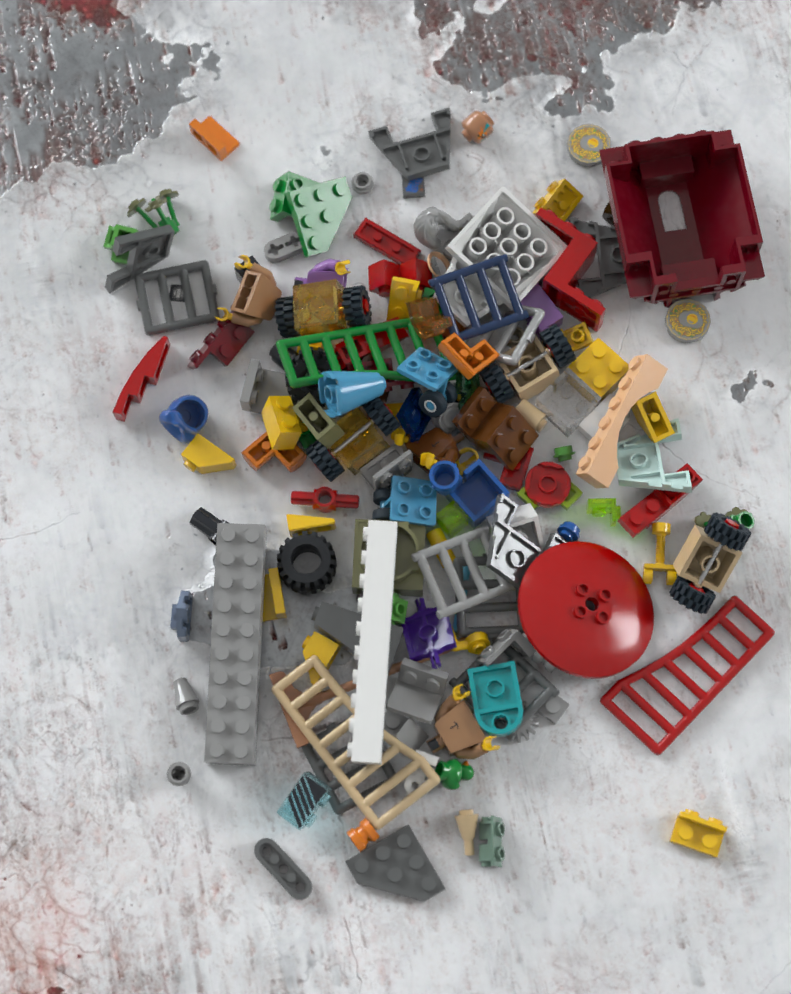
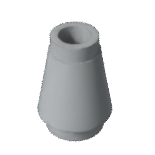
M187 678L175 680L173 684L176 709L180 711L181 715H189L199 709V700Z
M183 762L173 763L167 770L168 781L174 786L187 784L191 778L189 766ZM184 773L183 779L178 780L179 774Z

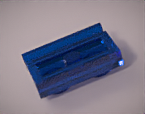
M420 387L411 389L396 415L405 433L410 434V442L419 441L431 419L419 406V399L423 394Z

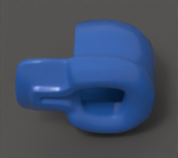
M195 395L181 396L175 399L167 410L161 412L159 421L178 441L190 443L196 433L205 426L209 415L208 407L202 399Z

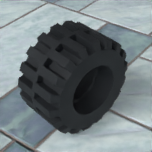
M302 531L303 535L299 536L298 533L292 534L293 538L291 540L289 537L284 540L285 545H281L279 548L280 553L277 554L279 574L281 579L284 580L285 585L291 587L292 591L297 593L299 590L301 594L305 595L309 591L312 594H316V590L320 589L323 591L326 589L325 585H330L332 577L336 575L337 561L335 551L331 543L327 542L323 535L319 537L313 531L312 534ZM311 552L318 555L321 563L314 572L304 574L294 569L293 563L300 554Z

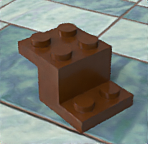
M478 386L452 420L453 424L477 450L495 455L504 467L511 471L514 470L539 436L514 406L497 402L481 386Z

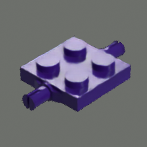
M419 598V600H415L417 612L405 618V623L401 624L409 658L416 662L430 658L431 667L437 669V666L438 668L442 666L439 654L457 647L449 616L438 619L436 615L437 607L426 608L424 598Z

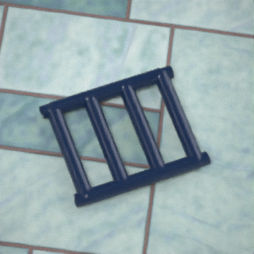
M507 254L496 256L428 280L430 287L435 290L450 335L455 332L464 341L529 318L527 310H523L506 263L508 262ZM495 266L499 268L515 312L505 317H502L485 271ZM475 273L478 276L494 320L482 325L464 277ZM452 281L456 282L472 326L471 329L462 332L458 330L443 288V284Z

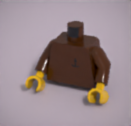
M438 427L422 435H405V431L401 428H397L391 433V439L394 440V443L398 446L404 443L407 450L413 453V462L428 475L435 463L443 460L455 463L461 456L457 444L464 440V436L458 428H455L448 434Z

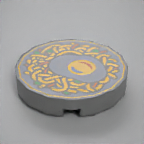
M583 124L576 127L570 133L567 141V150L571 159L578 165L585 167L601 164L599 150L611 148V141L607 132L600 126L593 124Z
M681 299L673 303L665 317V325L669 335L682 343L701 340L707 334L711 323L710 313L707 308L699 301L693 299Z

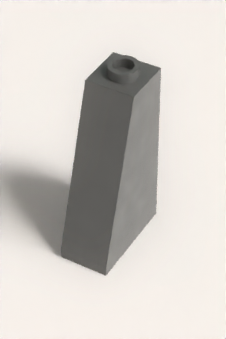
M322 601L320 608L315 607L311 620L315 621V629L354 655L355 645H360V636H356L357 621H361L362 614ZM391 624L388 676L403 635V628Z

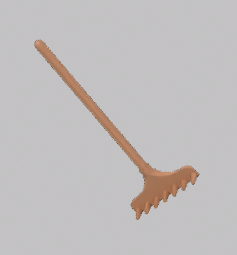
M462 637L457 640L463 641L466 639V637ZM452 650L442 652L439 656L452 652ZM425 658L417 662L423 663L429 661L430 658ZM402 661L392 664L389 676L400 671ZM281 671L269 675L273 686L287 676ZM351 680L340 686L345 692L356 689L357 684H352ZM292 684L283 690L291 702L303 693L294 688ZM331 689L325 690L315 695L297 710L306 721L317 705L336 697ZM281 705L296 747L299 749L310 743Z

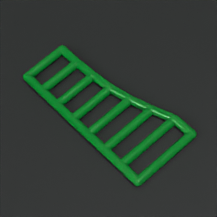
M428 314L281 339L276 342V347L292 388L316 385L319 378L323 377L318 372L309 344L321 342L331 370L341 371L331 340L337 339L344 340L355 370L352 372H378L387 380L415 382L397 371L387 370L374 333L386 331L398 365L405 361L406 357L395 329H408L415 350L419 347L425 348L416 327L418 325H429L437 347L444 338L435 316ZM365 335L377 370H364L353 340L354 336ZM300 346L310 376L297 378L287 348ZM439 351L440 356H441L442 358H444V359H447V358ZM457 372L448 381L456 380L458 377Z

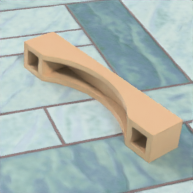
M648 354L635 356L630 361L625 377L619 382V389L616 395L609 402V409L606 415L598 424V431L589 441V448L585 456L578 463L579 468L576 475L596 489L609 488L618 470L617 442L624 418L640 398L659 388L668 370Z

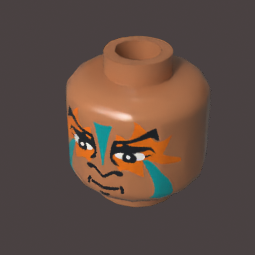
M476 110L462 121L464 130L461 133L468 142L473 140L475 143L480 144L493 133L492 126L494 122L485 111L480 112Z

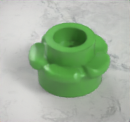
M572 445L554 448L555 455L553 458H558V462L571 460V455L575 454Z

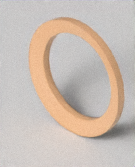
M433 251L428 255L427 263L432 274L438 277L431 266V258H439L444 263L446 270L450 263L443 254Z

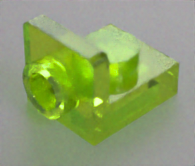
M588 498L586 514H592L594 517H603L606 514H610V527H613L621 517V507L616 506V498Z

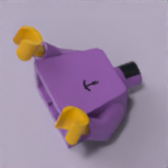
M327 259L316 264L308 272L307 278H295L294 290L306 292L305 303L313 311L344 307L342 306L343 290L346 288L347 275L351 273V271H348V268H345V265L350 264V260ZM341 312L319 315L328 322L331 329H342L338 321H344L345 318L344 316L336 315Z

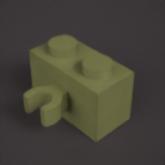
M308 393L292 407L316 439L326 448L332 446L345 434L337 422L324 411L328 409L327 405L324 407L311 393Z

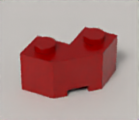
M413 258L399 265L383 259L368 266L369 291L378 294L380 297L390 296L393 276L420 281L419 290H423V293L425 287L432 289L428 284V280L432 279V272L427 261Z

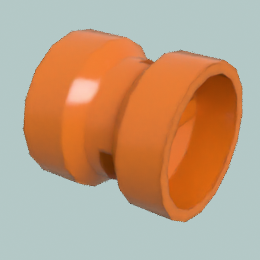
M366 818L360 821L359 827L351 828L346 832L360 852L367 847L369 841L375 842L380 838Z

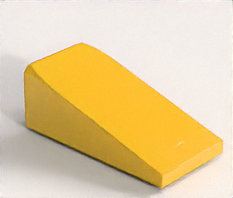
M294 514L286 515L291 537H293L292 534L298 533V536L303 535L302 531L312 534V531L319 533L336 529L335 519Z

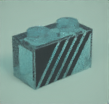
M310 771L305 772L276 813L299 830L304 829L306 826L309 828L317 818L315 813L318 808H324L330 800L331 796L329 793L332 788Z

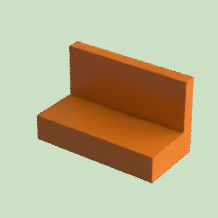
M210 115L202 123L196 118L189 123L191 134L220 161H223L240 145V142Z

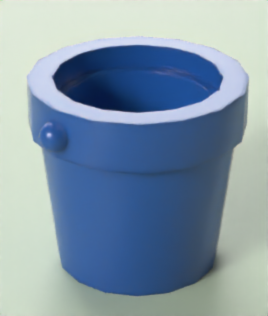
M443 460L431 467L429 479L432 488L437 493L450 495L456 490L460 479L456 463Z

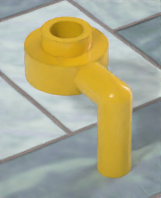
M452 627L457 645L456 648L451 649L453 652L468 650L469 653L479 655L486 647L490 646L488 635L485 632H474L467 636L465 640L458 641Z

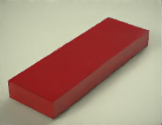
M366 217L353 234L355 239L399 265L413 258H418L421 254L419 248Z

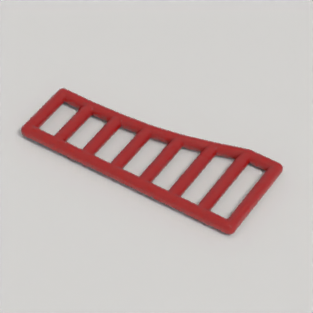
M732 596L704 625L682 644L649 665L617 680L600 698V703L655 755H661L775 635V631L739 597ZM734 607L763 632L755 642L726 617ZM720 624L747 649L739 659L709 633L716 625ZM701 639L731 665L723 676L692 649ZM685 654L715 684L705 692L672 661ZM665 667L699 701L689 709L651 673ZM643 678L683 718L673 726L637 693L630 684ZM620 691L624 692L667 733L658 744L612 701Z

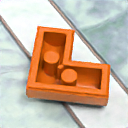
M455 332L441 341L437 347L468 380L500 356L485 339L470 348Z
M267 431L241 452L245 461L255 471H258L275 456L289 472H294L302 466L307 458V455L297 444L294 449L272 450Z

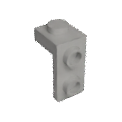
M510 628L499 634L497 637L498 641L493 646L490 645L481 652L478 662L480 665L489 666L510 644L514 646L521 656L531 657L536 650L525 633L521 634L519 630Z

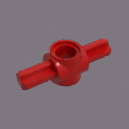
M325 486L314 489V492L292 491L291 504L313 506V510H319L322 513L336 511L337 508L357 509L360 502L358 495L338 494V490H332ZM323 496L331 498V501L327 504L319 502Z

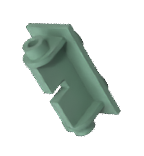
M493 815L491 817H481V822H479V839L488 840V844H479V862H481V867H491V865L502 867V861L505 858V851L502 846L505 826L500 817Z

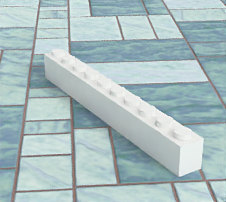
M368 520V527L363 528V541H367V548L362 550L361 564L365 565V574H360L359 588H364L363 598H358V612H362V618L356 624V636H360V645H355L354 660H358V669H353L352 684H357L356 694H351V708H355V715L349 721V732L353 733V742H348L347 757H351V762L356 764L382 765L398 524L394 521Z

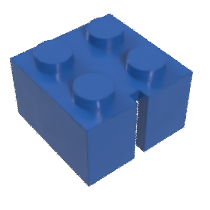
M478 459L463 471V477L460 475L456 490L452 494L444 496L469 525L475 529L487 516L494 513L497 495L503 493L509 498L510 492L488 467Z

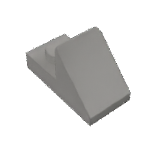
M389 710L386 711L384 730L414 751L419 750L429 735L413 719Z

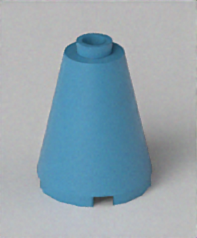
M324 371L321 373L323 377L318 380L321 404L326 403L328 409L324 411L330 418L339 417L383 395L386 389L385 378L378 372Z

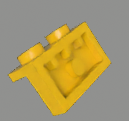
M566 179L555 180L547 187L546 191L548 193L545 197H541L535 203V210L532 213L536 216V213L542 207L545 210L553 211L558 218L565 222L584 196Z
M393 276L386 321L395 317L405 319L419 316L420 311L416 310L417 303H421L423 290H419L420 281Z
M685 809V812L680 811L677 814L669 842L716 858L724 833H726L728 827L723 826V821L709 817L706 820L700 818L698 812Z

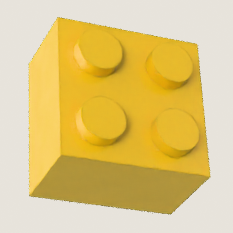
M598 337L567 367L565 378L598 406L609 394H612L618 388L619 382L625 377L629 369V364Z

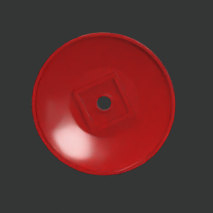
M581 541L558 544L544 551L530 564L520 583L518 612L522 628L528 640L548 663L567 674L589 679L614 676L633 665L642 656L650 642L654 627V609L648 588L636 569L626 559L611 549L595 543ZM586 600L592 601L595 604V611H591L586 607Z

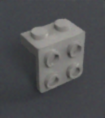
M394 444L359 469L360 473L374 491L379 488H390L391 478L394 475L405 477L411 472L413 453L410 450L403 452L398 445Z

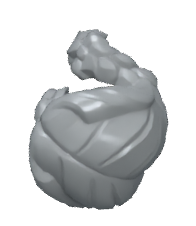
M429 207L422 211L414 222L415 237L422 245L430 249H437L441 245V240L436 237L438 234L437 224L442 225L448 231L456 232L462 230L473 216L469 212L462 219L456 221L444 211L438 210L436 207Z

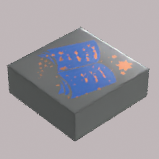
M402 176L403 198L425 197L424 177L407 181Z

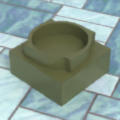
M355 519L352 572L353 594H363L364 588H359L360 574H365V565L361 564L362 550L367 548V541H363V528L368 527V520L373 519ZM394 521L398 524L393 592L401 596L423 597L424 577L418 563L412 560L411 554L425 549L426 526L409 524V522Z

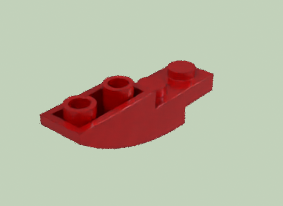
M395 317L387 321L399 320L400 318ZM405 328L395 329L400 342L409 337ZM386 331L374 333L381 352L391 347ZM365 335L354 336L353 340L362 361L371 351ZM342 341L336 344L333 349L342 371L346 370L345 364H351L352 362L346 345Z
M686 463L676 472L689 470L693 490L703 479ZM654 489L652 493L622 515L618 522L634 538L644 529L652 526V523L657 522L689 493Z

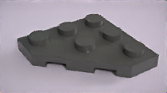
M409 824L345 861L357 884L422 902L446 890Z

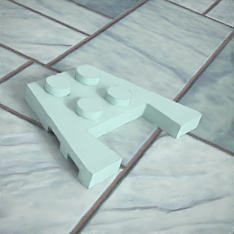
M679 418L670 421L675 434L656 443H653L647 434L643 436L637 434L617 443V476L619 486L692 493L689 470L664 474L658 444L682 440Z

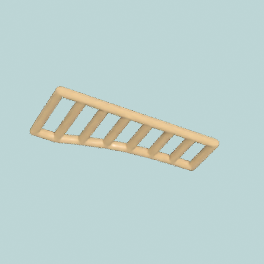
M313 655L272 687V693L375 830L383 828L440 783V777L425 757L384 730L383 741L391 747L382 753V765L399 752L412 761L363 798L355 786L382 765L368 764L349 779L341 769L345 763L351 760V757H347V750L334 759L326 749L349 730L350 718H354L355 708H351V697L334 679L318 656ZM314 667L321 676V679L291 702L283 690ZM329 686L337 697L305 721L297 709ZM344 704L353 715L320 740L312 728ZM418 768H421L428 777V780L378 818L370 806Z

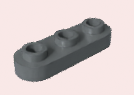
M270 838L261 839L256 843L254 848L256 858L283 888L295 899L303 900L307 898L312 892L311 880L281 847ZM266 847H270L272 850L269 856L263 855V849ZM282 865L288 866V871L285 874L279 872V868ZM298 883L305 885V889L302 892L296 891Z

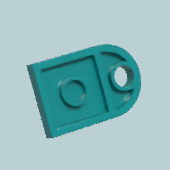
M515 661L467 669L475 717L480 728L485 733L496 737L507 736L516 731L523 720L524 711ZM498 718H505L508 721V725L504 729H498L494 726Z

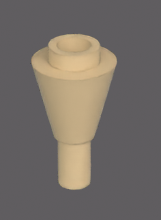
M473 809L459 810V815H455L461 837L464 839L465 855H475L474 838L479 814H474Z

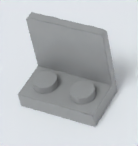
M250 360L240 398L242 410L261 414L269 396H291L292 399V395H289L287 391L285 373L262 369L260 360Z
M404 658L401 663L398 680L387 702L386 709L431 724L444 695L449 673Z

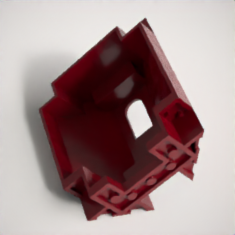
M700 130L687 135L680 133L668 138L655 137L642 142L634 140L621 147L599 150L630 298L644 297V302L652 304L663 302L664 307L670 308L672 299L712 293L713 300L715 301L721 298L720 293L734 292L745 287V281L759 280L765 277L759 252L763 244L761 230L740 143L734 144L731 130L714 132V130ZM669 191L678 195L686 229L665 232L658 198L662 193Z

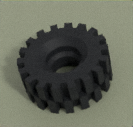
M310 347L317 369L321 373L332 371L323 348L318 347V350H313V347ZM299 350L298 356L294 354L291 357L297 378L305 377V374L308 372L303 354ZM285 373L287 391L289 395L293 396V400L296 403L308 393H311L320 401L318 384L292 388Z

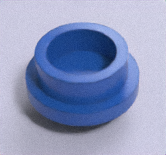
M565 521L557 528L558 534L567 541H578L580 529L576 524Z

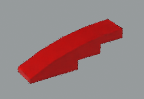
M162 336L133 370L113 409L116 420L125 422L131 402L141 404L147 384L157 385L170 348L167 336Z

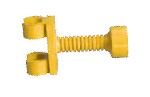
M652 523V534L657 537L656 563H644L642 579L645 584H652L653 571L667 572L666 585H673L677 579V572L674 566L667 565L664 561L665 537L670 535L671 524Z

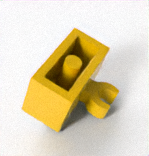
M269 396L261 412L272 450L294 449L302 432L308 431V427L302 423L303 421L292 409L291 396Z

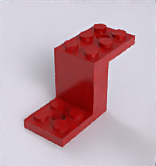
M541 207L536 213V217L567 245L564 252L543 279L542 289L556 307L578 321L586 322L589 328L598 332L602 326L606 308L600 301L590 299L581 289L575 287L578 279L583 277L594 262L598 242L590 234H584L577 230L572 223L564 222L558 218L553 211L545 210Z

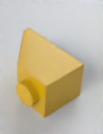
M656 391L647 393L631 407L637 423L653 443L675 434Z
M197 433L181 454L184 461L183 465L190 471L195 472L197 470L201 474L232 470L237 466L233 457L199 433Z
M314 631L312 636L308 635L302 644L305 661L311 656L316 655L327 670H329L340 651L339 644ZM314 667L308 671L311 685H314L321 679V676Z

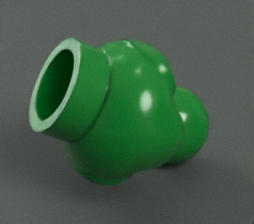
M450 759L446 762L440 761L435 768L442 786L447 790L458 789L460 787V780L468 781L474 776V769L467 761H464L462 764L456 759Z

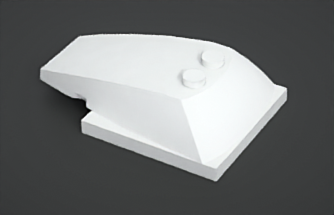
M502 186L445 248L453 256L445 274L507 254L508 262L506 263L521 302L558 260L567 245ZM498 266L485 270L498 306L504 303L513 310ZM475 273L464 277L478 318H481L490 309L478 276ZM452 281L443 284L454 318L461 325L467 327L471 323L456 282ZM434 293L433 299L439 303L436 293Z

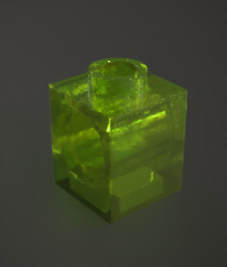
M454 500L436 514L437 525L450 539L468 525L469 517Z

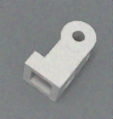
M416 750L417 753L425 757L432 768H436L439 757ZM418 768L405 780L404 787L408 795L425 782L426 775L421 768Z

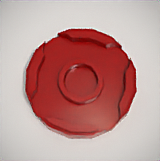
M541 462L528 471L525 478V492L528 498L535 505L543 508H553L561 505L567 499L571 490L569 474L561 465L554 462Z

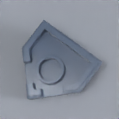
M181 590L178 603L172 604L170 628L177 630V638L180 642L189 641L193 606L191 592Z

